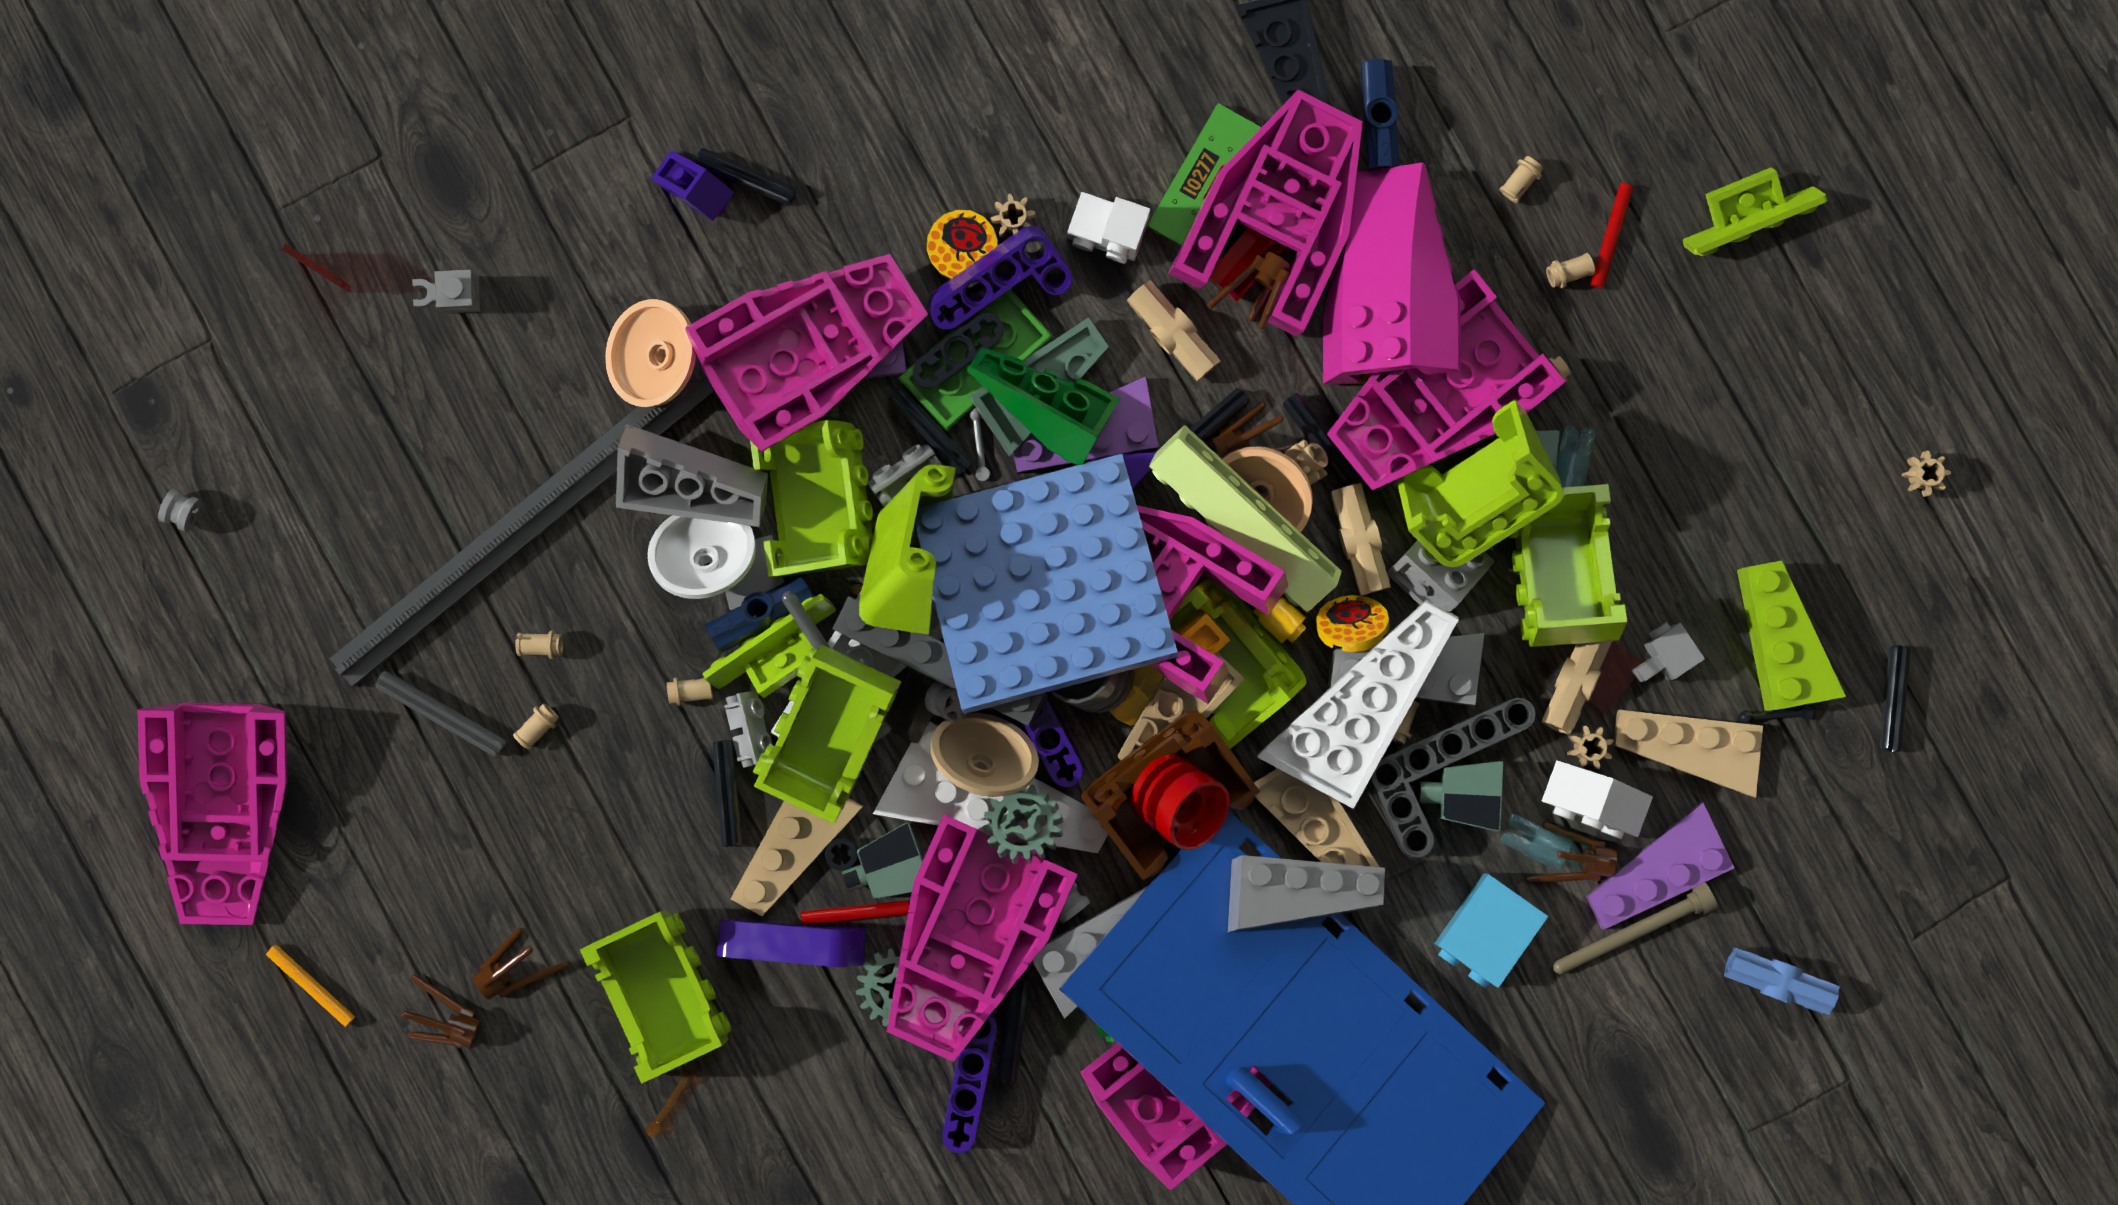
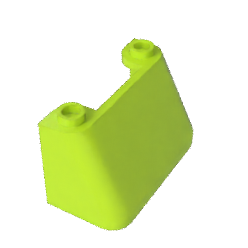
M1516 400L1498 410L1492 419L1493 429L1499 437L1497 440L1443 475L1431 465H1427L1396 479L1408 531L1444 566L1459 567L1557 506L1564 497L1561 480L1529 416Z
M943 465L923 467L880 511L877 517L859 601V616L866 624L874 627L929 635L932 621L931 610L936 559L930 552L910 547V545L920 546L915 526L917 509L953 499L956 467Z
M1206 579L1187 595L1169 623L1171 630L1175 631L1196 610L1201 609L1215 620L1230 639L1218 653L1245 679L1212 712L1213 716L1210 718L1209 723L1214 727L1228 748L1231 749L1290 701L1306 685L1307 681L1303 671L1274 636L1256 621L1258 619L1246 603L1239 597Z

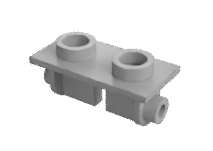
M927 443L922 446L919 444L912 446L903 453V459L893 466L885 465L872 475L873 479L868 482V485L875 494L878 493L876 496L883 507L907 484L906 480L913 478L923 467L942 465L936 455L929 459L935 453Z
M751 691L727 697V705H724L730 730L738 728L743 730L742 735L732 737L737 761L742 762L743 768L756 765L769 744L773 745L763 718V703L758 698L757 691Z

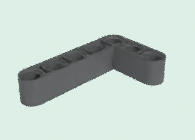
M1523 698L1506 700L1381 758L1369 783L1403 853L1413 857H1422L1427 855L1434 845L1433 834L1409 782L1527 729L1534 722L1536 714L1531 702ZM1514 704L1520 705L1525 711V719L1519 725L1513 724L1508 717V710ZM1481 719L1489 721L1493 728L1492 734L1487 740L1480 739L1475 732V726ZM1448 734L1455 735L1460 742V748L1454 755L1447 754L1442 747V741ZM1415 749L1424 751L1427 756V764L1421 770L1414 769L1409 762V756ZM1383 764L1391 766L1395 773L1393 781L1388 785L1379 783L1376 777L1377 769ZM1399 797L1405 798L1410 806L1408 814L1402 818L1396 817L1391 809L1393 801ZM1415 830L1422 832L1425 838L1423 847L1417 851L1411 850L1407 845V836Z

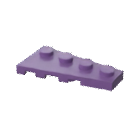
M1146 376L1110 392V394L1119 398L1120 401L1085 461H1090L1093 458L1101 459L1105 455L1129 454L1158 448ZM1032 433L1014 452L1017 474L1073 464L1050 451Z
M1700 802L1690 813L1668 828L1663 835L1652 844L1646 846L1635 858L1624 867L1618 869L1612 877L1607 878L1586 897L1601 929L1604 930L1734 869V866L1704 803Z

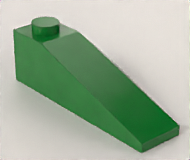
M984 347L980 349L967 369L970 375L1050 451L1075 465L1084 464L1120 401L1116 396L1089 381L1077 378L1075 383L1058 378L1057 371L1045 368L1044 372H1039L1027 368V365L1021 359Z

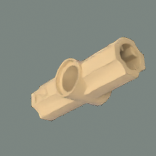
M1151 280L1139 287L1127 299L1130 307L1149 326V331L1158 344L1169 355L1173 354L1196 382L1206 376L1220 363L1217 355L1196 333L1198 331L1191 320L1178 307L1174 308Z
M1361 483L1331 491V499L1333 500L1335 513L1340 524L1339 537L1346 559L1350 560L1360 596L1390 588V580L1380 552L1382 551L1380 534L1375 520H1371Z
M1613 641L1575 645L1571 657H1567L1555 684L1557 688L1542 719L1543 724L1558 732L1571 734L1579 719L1585 701H1589L1601 675L1599 670Z

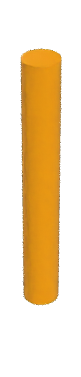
M275 944L266 953V956L345 1028L353 1022L356 1017L278 945Z

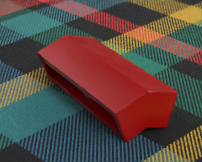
M1248 227L1215 265L1209 281L1221 291L1251 264L1256 255L1262 258L1265 257L1267 252L1279 255L1286 246ZM1256 270L1227 296L1238 302L1256 281L1255 277L1258 274Z

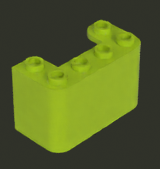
M1609 485L1563 487L1564 497L1557 506L1509 536L1516 540L1517 550L1512 551V564L1514 572H1520L1521 584L1516 586L1518 606H1524L1525 618L1521 619L1522 640H1528L1530 647L1618 641L1627 624L1625 604L1619 605L1621 601L1620 593H1616L1608 536L1610 518H1607L1606 507H1603L1604 504H1610L1611 502Z
M822 644L818 650L812 648L808 656H805L796 675L802 678V681L797 680L789 697V700L794 702L789 714L782 713L774 732L780 734L775 746L771 744L767 746L765 752L758 759L753 773L759 775L754 787L834 824L851 795L902 681Z
M668 909L580 949L587 966L592 964L595 970L600 969L601 971L595 977L597 981L602 982L631 1045L629 1048L631 1055L639 1053V1056L636 1057L638 1065L634 1069L641 1084L721 1047L728 1041L727 1034L732 1031L724 1012L718 1013L712 1000L716 999V994L708 979L702 980L697 967L701 966V961L693 946L687 947L682 937L686 929L679 914H671Z

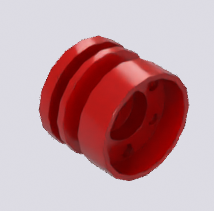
M1172 753L1155 759L1141 772L1133 787L1131 806L1133 813L1139 820L1148 824L1153 830L1159 831L1162 837L1177 848L1187 851L1201 847L1216 835L1227 817L1230 800L1229 792L1223 784L1209 774L1201 772L1199 767L1190 763L1185 757Z

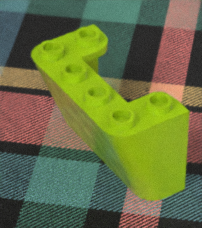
M833 420L813 422L764 451V459L761 451L750 441L754 470L770 471L779 541H763L768 577H785L867 565L873 540L871 528L873 509L870 501L867 499L866 485L868 484V472L862 462L861 450L863 449L864 442L861 431L848 422ZM775 553H777L778 556V565L776 563Z

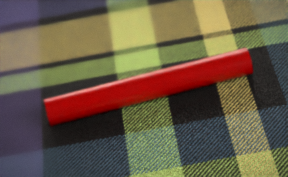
M1620 183L1595 265V273L1590 282L1591 287L1604 289L1634 188L1630 184Z
M910 901L801 911L802 925L908 915Z

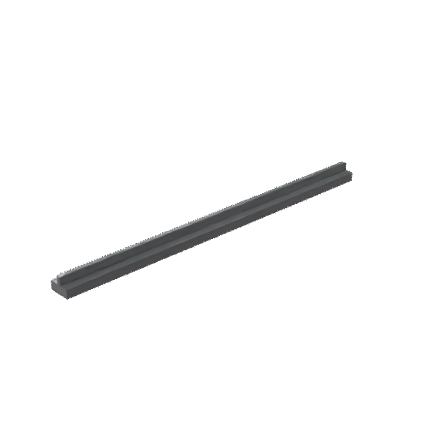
M698 359L695 360V366L688 383L678 396L662 406L653 408L638 406L329 659L335 665V670L338 674L343 675L352 687L357 686L617 473L618 445L626 424L663 436L712 396L716 391L702 371Z

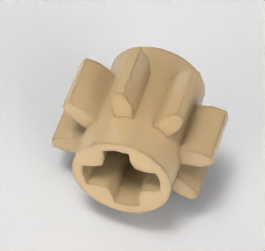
M1008 194V202L1002 205L1000 202H995V208L1000 212V215L991 217V222L993 224L1001 223L1000 237L1004 236L1006 232L1014 235L1021 229L1030 226L1027 223V219L1036 217L1035 211H1026L1025 207L1028 202L1026 197L1018 202L1013 200L1012 194ZM1010 210H1016V214L1021 216L1018 218V224L1015 225L1011 224L1009 219L1003 218L1009 217Z
M1303 440L1285 451L1284 454L1293 459L1304 471L1310 485L1327 475L1323 468L1328 464V457L1320 445L1316 443L1308 445L1306 440Z
M1925 451L1921 454V462L1915 457L1908 458L1907 462L1911 468L1908 472L1902 473V477L1908 478L1911 483L1908 491L1922 489L1923 497H1927L1932 493V486L1938 491L1944 490L1946 487L1941 481L1944 476L1951 474V471L1945 470L1942 465L1945 457L1931 459L1930 452ZM1928 467L1931 470L1928 474L1930 479L1925 481L1922 478L1925 473L1923 468Z
M1586 725L1581 726L1582 735L1580 737L1569 736V739L1574 742V749L1570 750L1567 754L1571 756L1577 755L1580 758L1578 762L1579 768H1583L1587 761H1591L1594 769H1600L1599 760L1601 758L1612 759V756L1606 751L1607 745L1612 744L1614 741L1613 739L1605 740L1601 736L1603 733L1602 727L1596 728L1594 733L1590 734L1589 728ZM1594 739L1593 746L1598 751L1597 753L1586 755L1587 748L1583 746L1584 741H1592Z

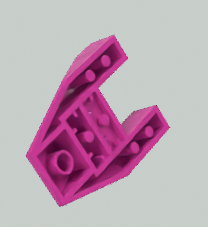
M1297 90L1218 172L1168 274L1201 289L1208 282L1235 222L1243 224L1297 251L1291 262V269L1288 272L1290 275L1282 286L1267 323L1294 336L1304 332L1350 234L1363 122Z
M1137 505L1169 622L1200 576L1207 578L1267 615L1271 613L1288 587L1284 570L1193 517ZM1172 630L1178 657L1150 664V666L1180 688L1209 705L1229 675L1225 662Z

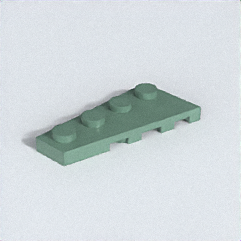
M1088 317L1023 361L1027 368L1039 372H1044L1045 368L1057 371L1058 378L1075 383L1077 378L1081 379L1109 346ZM982 387L970 395L969 398L1010 457L1031 432Z

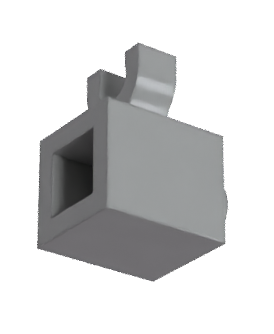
M472 270L434 271L435 283H430L424 279H412L414 288L427 289V296L424 299H413V306L416 309L427 308L436 303V308L444 314L480 312L479 276Z
M1665 622L1649 633L1652 639L1644 644L1651 658L1634 668L1632 672L1638 681L1642 682L1648 680L1661 670L1668 681L1678 678L1705 658L1681 623L1669 626Z

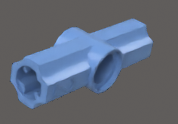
M1734 947L1725 966L1724 977L1761 990L1760 993L1789 1004L1794 1002L1821 1014L1830 1015L1839 997L1840 986L1805 974L1802 969L1775 959L1770 961L1743 949Z

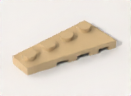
M1218 652L1214 654L1225 662L1229 675L1208 705L1163 676L1117 755L1120 760L1124 759L1176 718L1190 710H1198L1207 719L1245 678Z
M1617 710L1613 746L1756 798L1763 726Z
M1278 768L1254 782L1260 790V793L1254 797L1320 862L1379 867L1338 800Z
M849 798L836 822L832 824L784 801L735 889L731 900L760 916H764L864 806Z

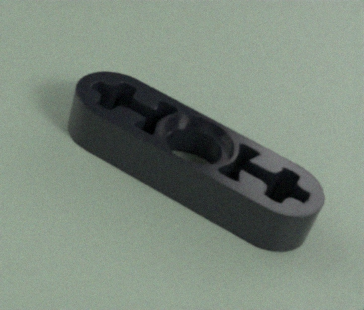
M992 313L980 314L919 358L913 367V376L916 383L924 389L933 390L969 366L980 349L975 351L973 342L965 334L971 331L974 338L982 331L980 326L982 322H986L988 325L993 323L997 325L994 329L995 337L990 339L986 335L980 338L977 343L987 349H992L999 344L1004 335L1001 319ZM960 341L968 346L969 354L966 359L954 361L949 357L948 349L952 343ZM942 352L945 362L953 369L946 372L943 365L935 372L937 376L935 381H931L929 378L922 380L920 378L924 373L922 366L928 364L929 367L937 365L940 359L936 355Z

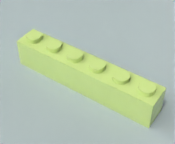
M1184 425L1155 453L1149 465L1153 469L1155 477L1161 483L1169 484L1179 494L1181 501L1187 507L1196 509L1205 518L1210 528L1222 533L1227 538L1285 571L1288 587L1284 594L1293 605L1301 606L1306 612H1309L1337 586L1342 571L1188 427Z

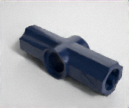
M1372 59L1362 62L1363 124L1366 132L1368 171L1400 166L1397 133L1398 108L1395 103L1392 60ZM1376 108L1386 110L1389 114V121L1385 123L1376 122L1372 118L1371 111Z
M801 574L765 593H750L743 599L741 606L705 624L719 653L721 654L755 635H760L769 629L776 619L788 616L790 612L782 602V595L785 592H793L800 603L813 597ZM767 610L762 617L754 618L757 612Z

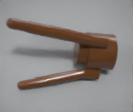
M1267 252L1264 258L1256 255L1245 270L1208 302L1207 307L1209 309L1215 307L1256 270L1258 274L1255 279L1264 288L1248 316V321H1254L1272 290L1259 322V328L1264 329L1282 286L1290 275L1288 272L1291 269V265L1272 252Z
M1260 402L1230 426L1218 431L1220 436L1212 439L1221 459L1233 451L1248 447L1246 441L1282 423L1284 417L1280 415L1244 434L1240 430L1235 432L1266 407L1265 402ZM1289 444L1270 449L1277 450L1284 454L1285 451L1290 449L1295 444Z
M1543 822V828L1591 847V849L1585 848L1583 854L1566 851L1557 852L1559 858L1582 862V869L1587 871L1526 876L1525 881L1527 883L1586 879L1600 881L1601 876L1612 877L1614 875L1617 851L1613 848H1606L1604 841L1592 840L1560 826Z
M519 927L488 960L479 965L481 971L475 974L472 979L479 992L486 999L490 1000L497 994L504 998L516 989L567 968L568 963L566 961L508 984L507 982L511 980L508 971L533 952L532 947H527L504 965L500 962L495 964L522 934L523 930Z
M413 974L411 980L458 1012L459 1015L451 1014L448 1023L417 1013L402 1011L401 1016L403 1018L444 1031V1035L409 1032L408 1037L421 1041L449 1044L460 1049L462 1045L470 1048L481 1020L473 1018L475 1011L463 1007L427 981Z

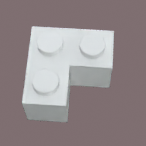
M1081 192L1067 232V238L1073 240L1072 245L1079 249L1092 252L1094 247L1106 251V257L1116 262L1126 263L1127 259L1135 261L1149 222L1150 208L1118 197L1115 198L1113 203Z
M1556 761L1542 802L1554 806L1553 814L1572 821H1574L1575 815L1583 817L1582 824L1622 839L1624 833L1635 837L1639 836L1653 797L1616 779Z

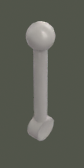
M974 407L969 411V416L974 423L978 469L975 475L979 481H986L990 477V472L985 467L980 421L982 416Z

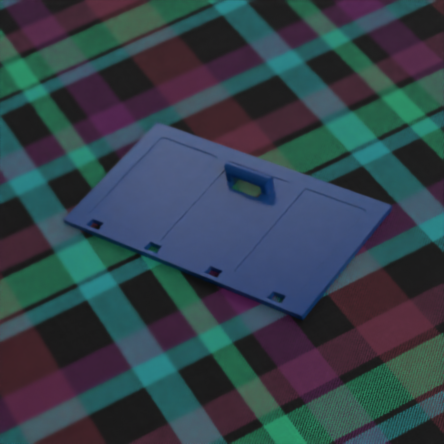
M1228 810L1222 827L1209 842L1197 849L1187 851L1180 849L1164 870L1157 875L1059 990L1293 1205H1464L1544 1106L1545 1102L1341 913L1328 915L1344 930L1336 938L1321 925L1327 916L1228 932L1232 859L1246 855L1239 849L1241 844L1246 839L1261 853L1258 857L1280 858ZM1410 992L1426 1006L1419 1014L1404 1001ZM1252 1067H1255L1293 1103L1288 1107L1250 1072ZM1492 1067L1508 1081L1501 1089L1486 1077L1492 1070ZM1233 1090H1238L1274 1124L1266 1135L1226 1099Z

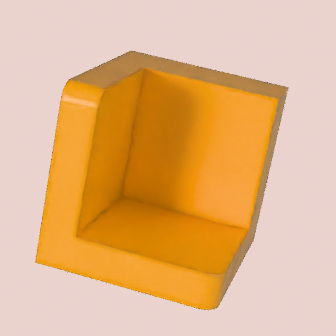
M1201 609L1196 610L1175 629L1176 633L1213 655L1230 641L1227 634L1215 620Z

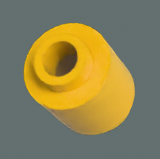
M1283 595L1269 615L1257 608L1252 611L1259 617L1256 621L1281 644L1286 639L1293 643L1307 628L1302 624L1306 617Z

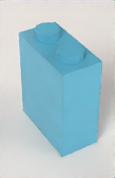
M1483 873L1434 944L1442 949L1438 955L1448 963L1457 967L1459 962L1468 967L1471 970L1468 977L1486 989L1490 983L1499 988L1548 916L1491 875Z

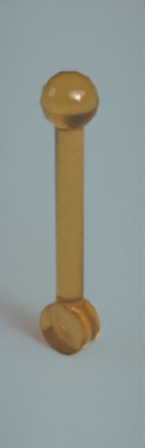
M685 1070L680 1074L681 1081L656 1119L646 1126V1133L649 1136L654 1137L660 1133V1124L685 1086L693 1082L694 1074L691 1071Z

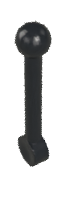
M1807 705L1801 706L1799 710L1751 713L1748 710H1744L1739 714V721L1743 724H1749L1752 720L1791 717L1810 720L1814 716V710Z

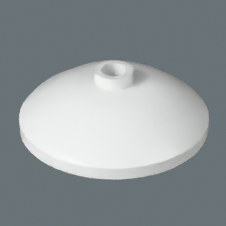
M672 515L658 527L651 538L648 547V564L654 579L669 593L689 599L709 598L731 589L745 577L755 558V537L751 527L748 525Z

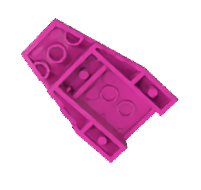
M1424 163L1359 171L1356 174L1350 234L1334 266L1323 312L1324 385L1359 382V374L1413 368L1420 370L1426 375L1461 371L1460 296L1453 282L1451 274L1453 269L1450 258L1445 251L1443 243L1444 234L1437 220L1435 212L1437 207Z
M887 254L847 265L843 269L828 273L825 271L803 280L788 281L777 284V287L748 292L685 327V331L694 348L702 371L737 427L763 452L824 417L927 317L928 313L892 256Z
M1475 269L1455 284L1460 296L1461 371L1426 375L1420 370L1413 368L1373 373L1327 433L1328 437L1372 491L1496 434L1492 426V419L1495 413L1502 407L1516 400L1528 413L1566 382L1544 354L1540 356L1501 310L1494 301L1497 296Z
M184 702L138 709L140 785L143 794H146L150 807L148 813L152 826L155 825L160 842L158 848L161 859L165 860L169 874L167 880L180 924L253 925L287 787L286 711L262 704Z
M944 814L913 882L886 1032L954 1062L1048 942L1078 874L1045 859L1042 860L1035 855H1032V864H1027L1024 857H1020L1017 864H1013L1010 859V853L1002 859L997 853L998 847H990L987 841L991 837L990 835H986L984 832Z
M1118 1043L1080 1072L1096 1104L1139 1161L1169 1190L1176 1187L1227 1145ZM1252 1067L1250 1072L1269 1089L1272 1083L1255 1067ZM1233 1090L1226 1098L1246 1118L1255 1108L1238 1090Z

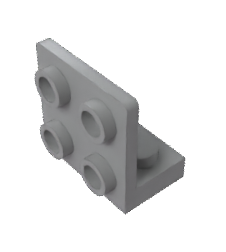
M1417 540L1387 571V575L1419 605L1428 600L1451 612L1492 566L1494 560L1484 551L1459 567H1447L1439 563Z

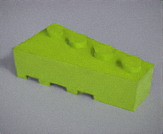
M1776 561L1738 569L1737 573L1765 711L1846 697L1783 562Z

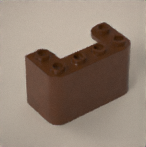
M1190 710L1176 718L1094 780L1081 795L1084 803L1142 880L1162 872L1167 865L1166 861L1169 856L1164 846L1170 842L1162 837L1159 831L1153 830L1148 824L1139 820L1133 813L1131 806L1134 784L1141 772L1152 761L1162 755L1172 753L1185 757L1190 763L1199 767L1201 772L1209 774L1224 785L1229 792V810L1235 808L1236 810H1242L1253 802L1254 796L1260 793L1258 787L1220 735L1198 710Z

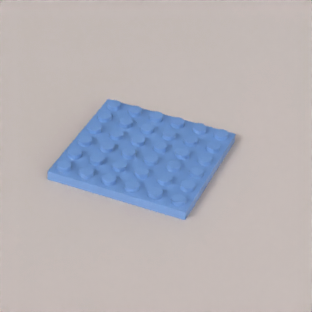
M1122 454L917 509L915 526L921 549L930 552L936 559L933 598L963 714L1178 657V651Z

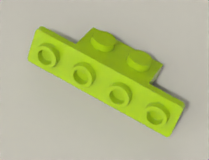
M1770 167L1705 194L1714 227L1687 237L1682 241L1684 247L1694 255H1709L1716 252L1719 246L1731 241L1740 242L1746 240L1752 235L1751 233L1762 228L1780 226L1784 223V219L1797 214L1805 215L1812 213L1818 208V205L1827 202V197L1825 193L1813 186L1784 197L1777 171Z
M822 594L810 597L801 603L815 625L836 611L833 603ZM789 614L786 617L776 619L769 629L757 637L745 640L740 648L729 656L721 657L714 661L711 668L703 672V676L707 682L717 689H721L747 672L758 694L765 698L796 677L805 656H808L813 647L792 615Z

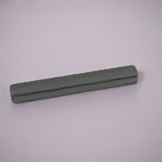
M383 672L378 678L376 688L492 756H499L503 751L506 741L500 736L390 672Z

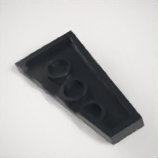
M1257 0L1236 5L1235 8L1282 102L1285 104L1297 90H1300L1330 105L1307 0Z

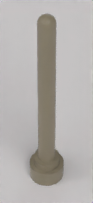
M1704 882L1692 888V892L1687 894V899L1557 960L1553 965V969L1558 974H1564L1692 912L1707 914L1718 908L1717 902L1710 888Z

